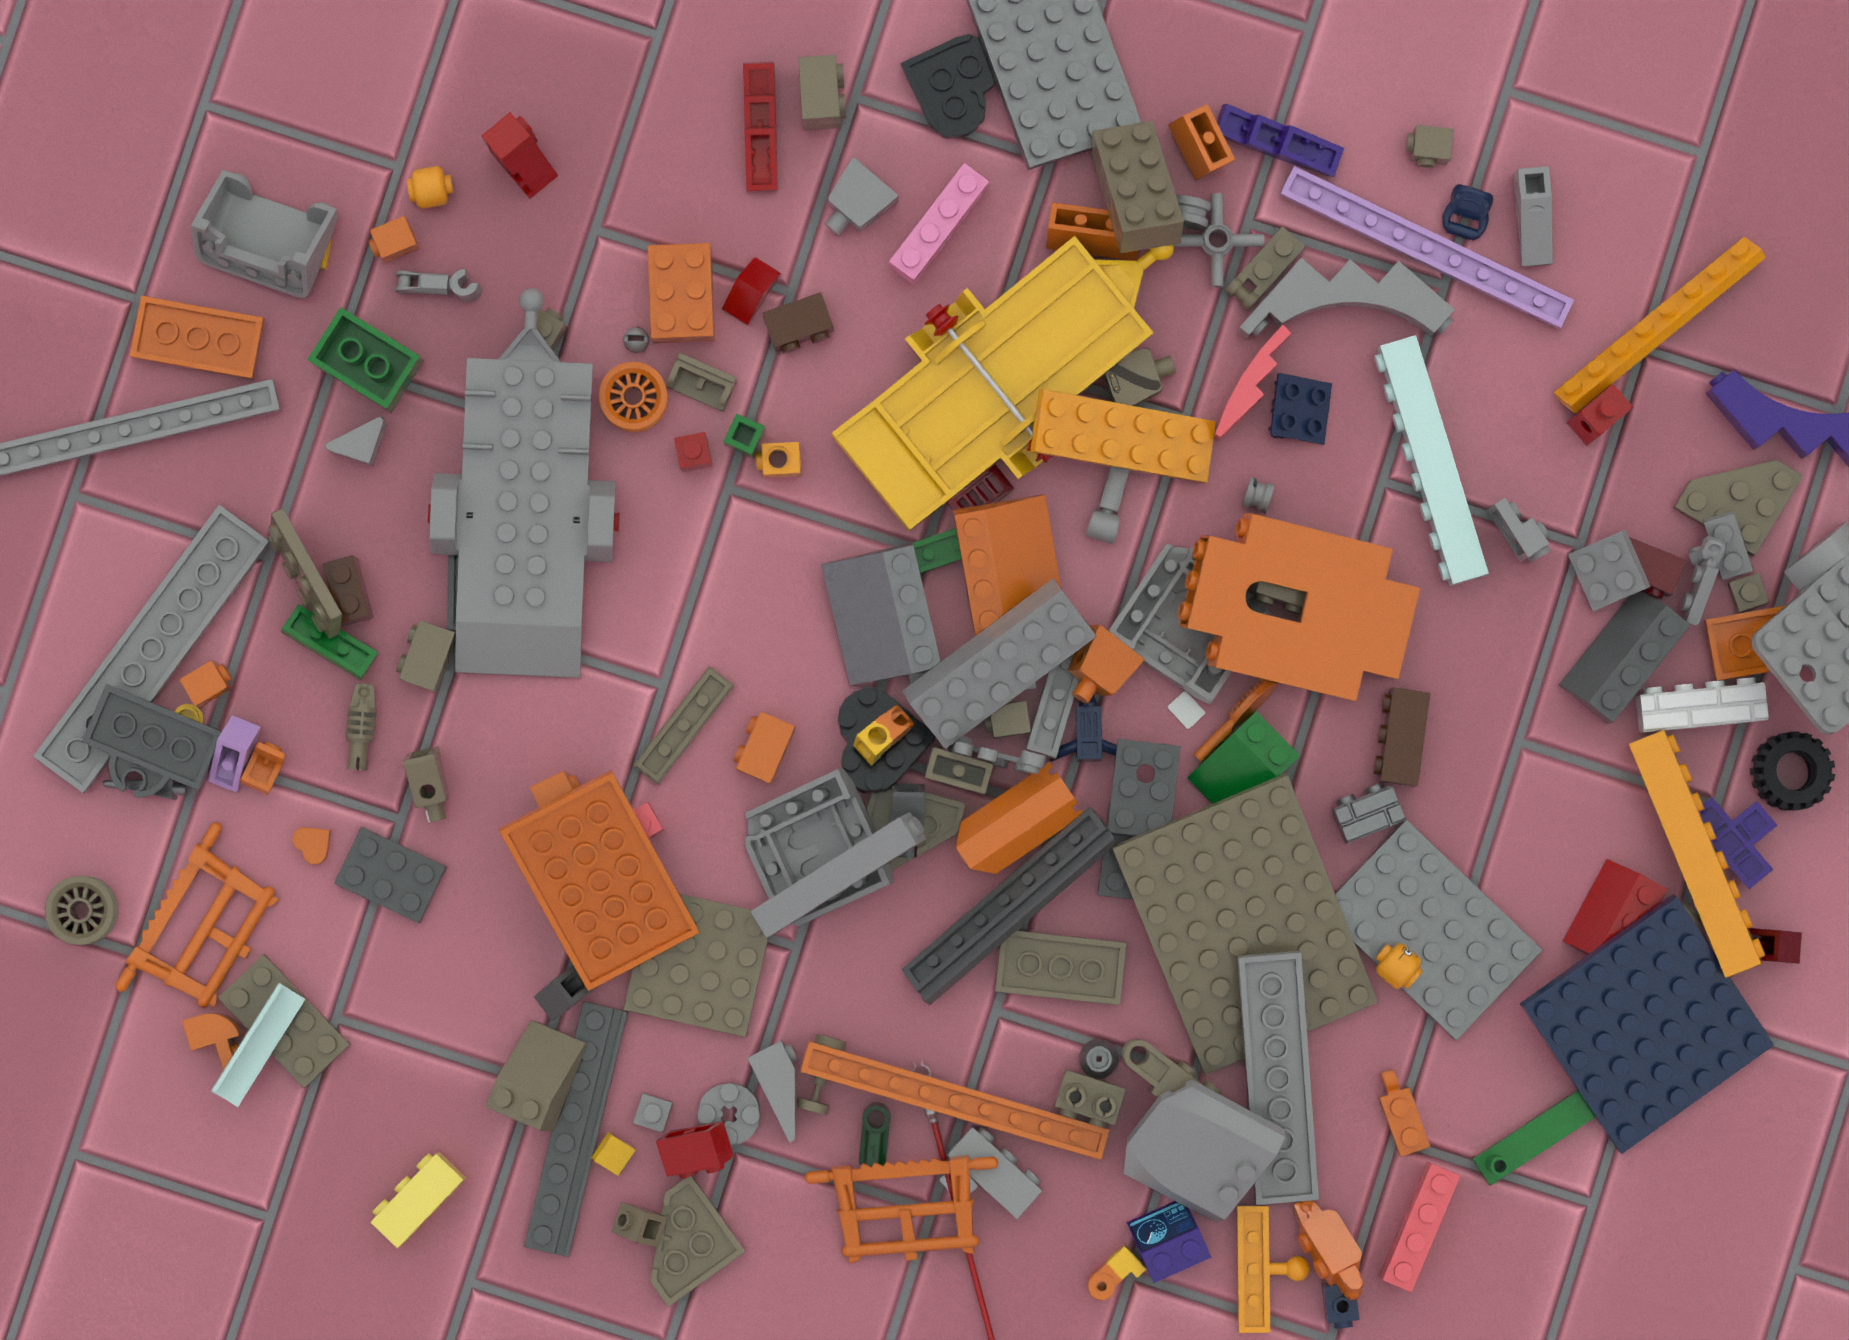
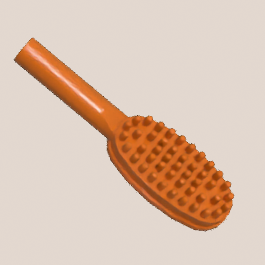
M1260 679L1263 683L1262 685L1256 682L1258 688L1253 685L1252 688L1255 691L1253 692L1249 689L1248 691L1251 695L1245 693L1247 699L1241 697L1243 703L1237 701L1240 705L1239 707L1236 704L1234 705L1237 710L1235 711L1231 708V712H1228L1230 720L1225 722L1194 755L1203 762L1233 732L1236 726L1243 723L1266 701L1277 688V682L1264 681L1263 679Z

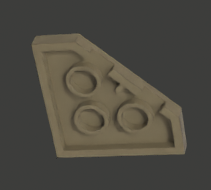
M1772 460L1694 479L1688 482L1673 508L1704 527V519L1734 510L1748 553L1754 556L1803 475L1778 460Z
M893 787L886 792L871 793L867 812L876 832L892 822ZM925 792L924 836L926 840L917 845V856L958 834L966 803ZM897 857L890 862L892 871L914 858Z
M693 1176L683 1179L665 1192L662 1215L668 1218L659 1245L655 1249L650 1282L668 1307L746 1251Z

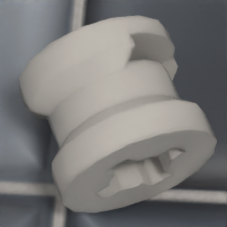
M1250 477L1242 507L1248 508L1252 506L1257 508L1259 512L1266 514L1275 484H1262L1257 479Z

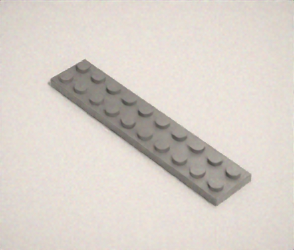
M218 505L33 757L79 791L86 793L108 764L111 756L110 753L82 742L106 684L153 703L270 544L269 540L224 507Z

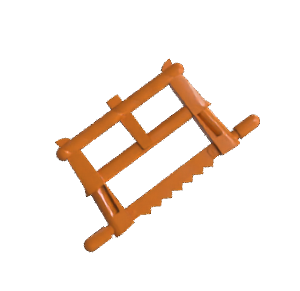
M212 823L202 838V843H197L194 846L187 860L189 861L185 869L179 870V879L173 880V889L167 890V899L161 900L160 910H155V919L148 920L149 930H142L143 940L127 958L125 963L128 964V967H125L115 984L117 991H126L136 975V970L139 969L164 980V986H172L197 998V1003L200 1007L204 1008L210 1004L215 1008L217 1003V995L215 993L237 956L239 955L244 959L248 956L252 948L245 945L267 906L274 905L280 898L274 897L275 890L273 887L266 886L262 888L241 873L236 865L231 868L209 851V848L213 846L222 831L220 823ZM201 868L223 881L224 885L175 967L152 955L150 951ZM235 890H238L256 902L233 938L214 927ZM209 936L226 947L227 951L205 986L185 973Z
M969 1155L950 1157L948 1161H941L933 1157L930 1162L921 1158L919 1163L911 1159L907 1164L898 1160L895 1165L886 1161L884 1166L876 1162L872 1167L863 1163L860 1168L833 1166L831 1171H810L805 1174L804 1179L808 1184L828 1183L834 1180L840 1209L836 1211L840 1216L846 1243L842 1247L841 1252L845 1257H849V1263L858 1261L860 1256L905 1253V1260L907 1261L918 1260L917 1251L961 1248L966 1253H975L973 1247L979 1244V1238L973 1235L972 1206L975 1198H970V1169H974V1171L994 1169L999 1165V1162L993 1156L978 1157L970 1160ZM951 1174L954 1201L857 1208L854 1181ZM956 1214L958 1236L915 1238L912 1217ZM900 1218L903 1240L861 1243L859 1221Z

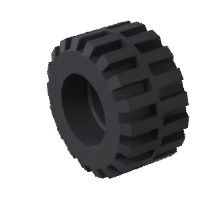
M1788 732L1770 737L1766 740V743L1761 744L1757 748L1758 753L1753 755L1751 760L1754 763L1753 768H1750V775L1754 776V781L1751 783L1753 788L1758 789L1759 793L1757 795L1761 799L1767 800V804L1771 807H1778L1779 810L1784 811L1807 809L1813 807L1815 803H1820L1824 799V794L1830 792L1832 788L1829 786L1830 782L1835 780V774H1832V768L1835 767V763L1830 761L1829 755H1831V752L1828 748H1823V742L1820 739H1814L1808 733ZM1787 753L1800 755L1808 767L1807 781L1797 790L1787 789L1780 783L1777 777L1778 761Z

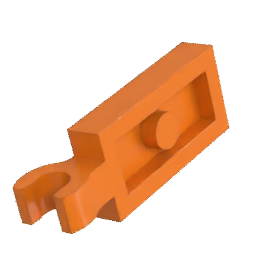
M1390 1069L1381 1072L1380 1076L1387 1094L1380 1096L1379 1100L1399 1156L1403 1157L1430 1147L1410 1088H1399L1394 1070Z

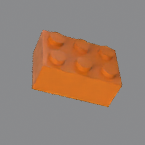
M710 243L647 245L652 342L715 341L712 248Z

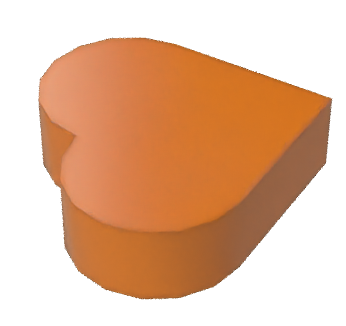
M301 827L294 832L292 841L298 850L303 851V857L308 863L314 865L321 864L328 856L331 830Z

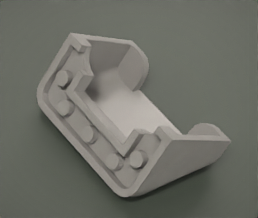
M222 170L191 224L194 253L200 262L211 268L295 297L305 298L309 295L336 226L338 220L337 209L323 202L312 203L307 213L254 195L251 184L244 175Z

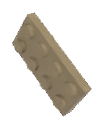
M283 508L271 513V525L268 526L270 531L268 540L271 548L275 553L280 552L285 560L282 563L288 578L290 580L295 578L300 588L297 589L302 603L305 606L310 605L314 615H312V619L319 632L324 631L328 639L339 635L342 613Z
M1016 931L1000 944L995 992L1120 1005L1127 943Z
M263 954L218 999L249 1030L278 983L305 998L302 1006L273 1050L272 1055L303 1088H306L351 1044L285 974Z

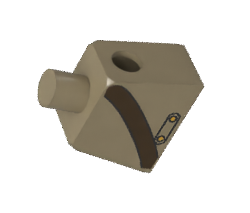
M1144 348L1133 350L1103 376L1112 402L1137 406L1161 393L1163 387L1160 378L1175 374L1176 370L1171 356L1153 361L1150 349Z

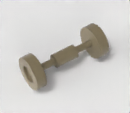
M816 1034L814 1043L842 1051L845 1050L846 1041L821 1034ZM815 1076L813 1083L816 1085L812 1100L799 1097L797 1107L827 1115L830 1105L818 1102L821 1087L825 1086L827 1080Z

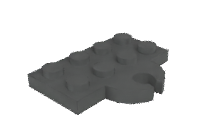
M106 684L82 742L111 754L108 765L110 777L121 792H125L128 787L127 776L133 771L140 773L143 777V784L135 790L134 797H146L164 789L170 779L200 790L213 760L217 739L222 731Z

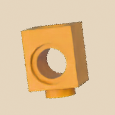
M799 442L762 444V452H756L757 470H763L764 478L801 476ZM776 452L784 453L787 456V463L781 468H775L770 464V457Z

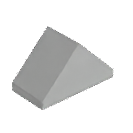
M380 416L326 443L325 446L333 454L374 466L387 424Z

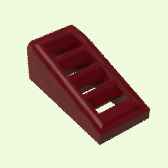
M995 464L949 499L947 504L952 511L962 509L964 507L959 501L964 498L971 507L978 506L969 495L972 491L977 494L984 504L999 502L1015 488ZM990 476H994L1003 490L998 492L988 480ZM983 483L993 495L990 500L978 487L980 484Z

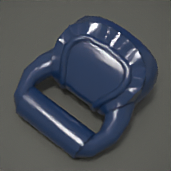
M1457 184L1452 190L1451 201L1446 206L1442 216L1443 228L1446 233L1472 241L1479 239L1487 229L1489 211L1493 205V195L1476 188ZM1453 214L1461 215L1473 221H1479V228L1475 229L1449 220Z

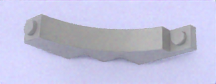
M1300 258L1239 327L1238 332L1246 339L1252 333L1257 337L1269 324L1265 320L1266 317H1269L1275 324L1281 327L1295 318L1326 308L1364 307L1388 312L1403 318L1431 337L1436 331L1442 334L1454 321L1449 316L1455 309L1400 261L1377 283L1350 259L1329 282L1303 258Z

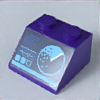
M1176 1201L1126 1222L1153 1283L1211 1258L1190 1209Z

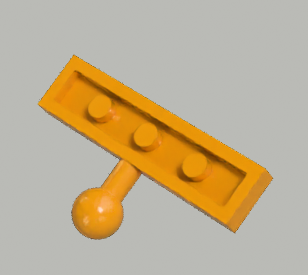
M1238 1205L1236 1206L1238 1333H1270V1275H1287L1293 1281H1302L1309 1275L1310 1265L1301 1256L1291 1257L1287 1262L1270 1263L1269 1206Z

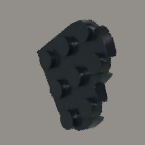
M970 34L959 36L901 63V67L921 110L934 131L943 138L957 139L968 136L978 129L985 118L986 102L984 94L992 89L996 83L979 37Z
M869 686L863 687L861 690L855 691L845 698L839 709L838 725L840 734L847 742L842 754L841 767L851 777L857 790L861 793H877L889 790L936 739L929 728L891 696ZM899 705L914 721L915 725L871 766L853 746L857 734L879 716L894 706Z

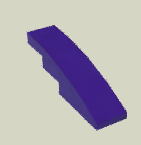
M1229 104L1222 105L1217 119V124L1224 138L1229 141L1329 177L1335 176L1344 150L1339 145L1292 125L1285 126L1259 114L1252 115Z

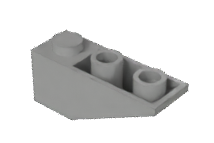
M1549 166L1517 169L1513 174L1521 267L1552 265V193Z

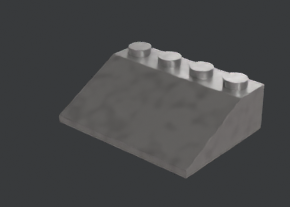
M913 543L821 564L850 685L930 670L941 662Z

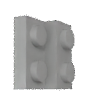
M1506 498L1487 509L1490 517L1519 562L1527 558L1532 563L1551 551L1548 547L1549 542L1546 539L1549 537V533L1542 522L1538 521L1536 523L1531 518L1522 524L1519 520L1522 514L1513 501L1508 503Z

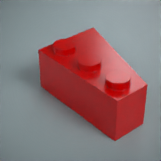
M509 112L481 135L490 153L529 199L558 177L556 171L537 146L536 142L538 140L532 128L521 115L515 118Z

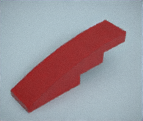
M774 62L743 63L746 190H778Z

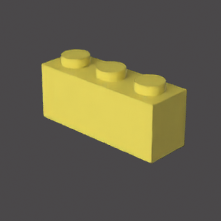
M440 1152L434 1156L428 1153L416 1165L420 1171L412 1179L406 1176L394 1188L398 1194L390 1202L384 1199L372 1211L376 1217L370 1223L397 1249L410 1238L466 1179Z

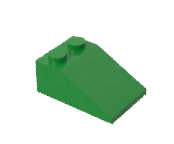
M1255 711L1187 778L1213 804L1280 776L1300 755Z

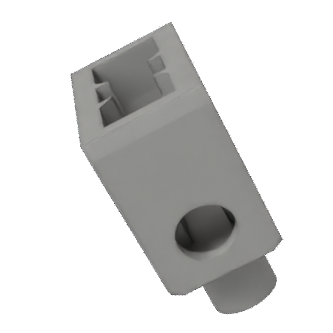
M853 157L827 199L828 205L835 212L826 221L825 225L837 236L842 233L849 223L861 232L898 202V194Z

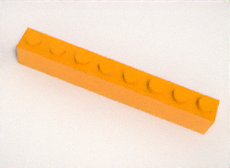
M1662 730L1630 743V749L1725 978L1762 965L1761 957L1766 956L1759 938L1753 940L1748 928L1753 927V923L1747 909L1741 911L1736 899L1741 897L1735 880L1728 881L1724 870L1729 868L1722 850L1716 852L1712 840L1717 839L1710 821L1704 823L1700 811L1705 810L1698 792L1692 794L1688 782L1693 779L1686 763L1680 765L1676 753L1681 751L1674 734L1668 736L1667 732Z

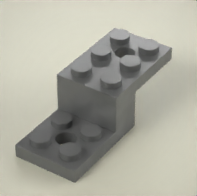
M1126 739L1117 740L1111 800L1108 804L1106 826L1119 843L1172 821L1181 746ZM1141 765H1149L1153 768L1154 778L1151 782L1143 783L1138 780L1136 772ZM1111 849L1102 857L1098 895L1132 899L1115 854Z

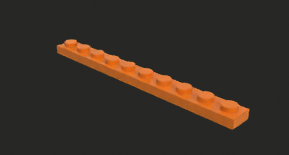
M808 1041L800 1068L802 1073L1098 1160L1102 1159L1110 1131L1109 1129Z

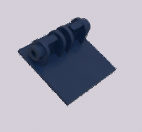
M1278 373L1277 381L1274 382L1276 390L1275 397L1272 399L1274 405L1271 409V427L1268 428L1271 437L1278 439L1285 437L1324 445L1332 383Z

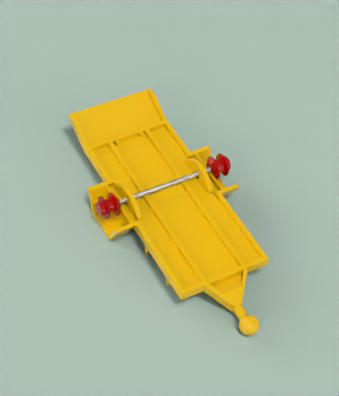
M1074 236L986 309H984L971 291L966 288L953 304H948L944 307L938 304L926 314L928 318L925 322L926 326L905 338L922 361L873 402L832 432V437L908 531L947 503L949 499L1000 459L1004 461L1017 479H1020L1038 467L1042 462L1046 463L1054 457L1030 452L1039 390L1045 389L1078 396L1154 334L1136 312L1135 305L1144 270L1156 260L1163 261L1170 258L1174 252V244L1149 248V251L1137 261L1094 260Z

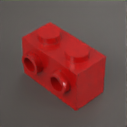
M723 1121L669 1131L656 1141L667 1177L679 1175L680 1178H688L701 1170H706L708 1174L718 1172L724 1169V1164L734 1157Z

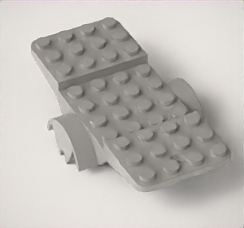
M1846 521L1842 522L1837 529L1813 545L1810 550L1799 557V561L1784 571L1785 575L1799 592L1792 601L1752 636V646L1756 654L1816 729L1825 735H1831L1849 723V524ZM1802 666H1806L1812 671L1813 679L1810 682L1803 681L1799 676Z

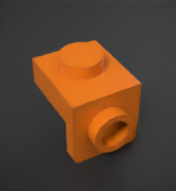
M257 742L239 783L268 795L283 765L286 754L282 753V749L273 743L265 742L262 744Z

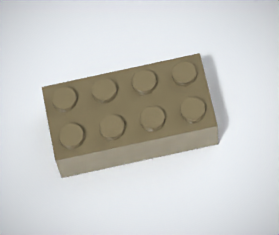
M1153 120L1092 131L1090 154L1120 254L1181 243L1184 220Z

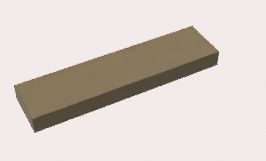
M709 666L633 766L659 785L734 685Z

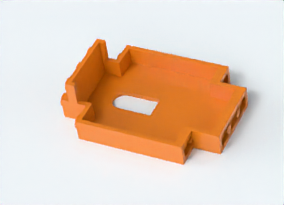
M1243 513V517L1239 518L1235 528V536H1238L1237 542L1210 535H1201L1200 540L1195 542L1192 557L1195 558L1193 570L1188 572L1185 580V588L1188 591L1185 601H1182L1179 606L1178 619L1180 620L1179 626L1182 628L1214 635L1213 641L1211 640L1208 643L1206 649L1207 666L1357 701L1363 671L1399 679L1420 588L1386 579L1393 551L1392 548L1253 513ZM1263 581L1306 592L1300 621H1290L1251 610L1245 599L1247 589L1251 584Z

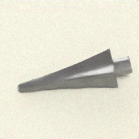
M170 779L164 789L154 795L176 800V795L187 796L188 786ZM112 780L103 781L104 787L117 788ZM127 780L128 787L126 790H137L142 786L143 780Z

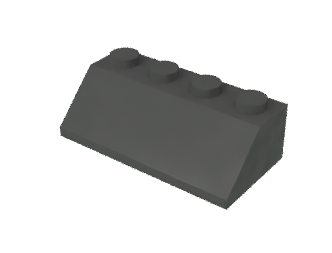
M1643 591L1630 595L1560 682L1559 686L1605 723H1613L1691 624L1667 605Z

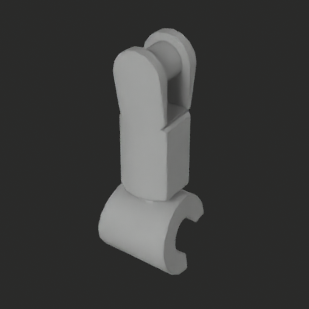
M466 269L458 270L452 277L450 274L396 271V276L399 277L398 286L395 287V292L450 295V291H453L459 300L466 303L474 302L482 293L479 283H471L467 288H462V285L469 280V273ZM411 279H419L418 287H410Z
M1110 467L1098 508L1102 511L1095 510L1086 537L1114 544L1118 532L1119 516L1113 514L1118 513L1129 470Z

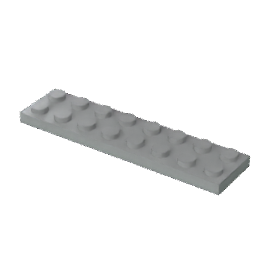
M1301 951L1237 956L1248 1110L1285 1129V1139L1277 1156L1254 1183L1256 1205L1319 1200Z

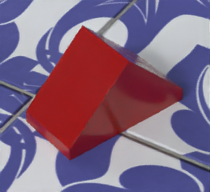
M754 257L737 277L722 310L748 326L781 273Z

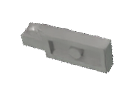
M1707 536L1700 548L1703 555L1701 565L1696 564L1691 577V582L1694 583L1690 593H1685L1681 603V610L1685 620L1690 624L1697 625L1700 622L1726 547V543L1723 540Z

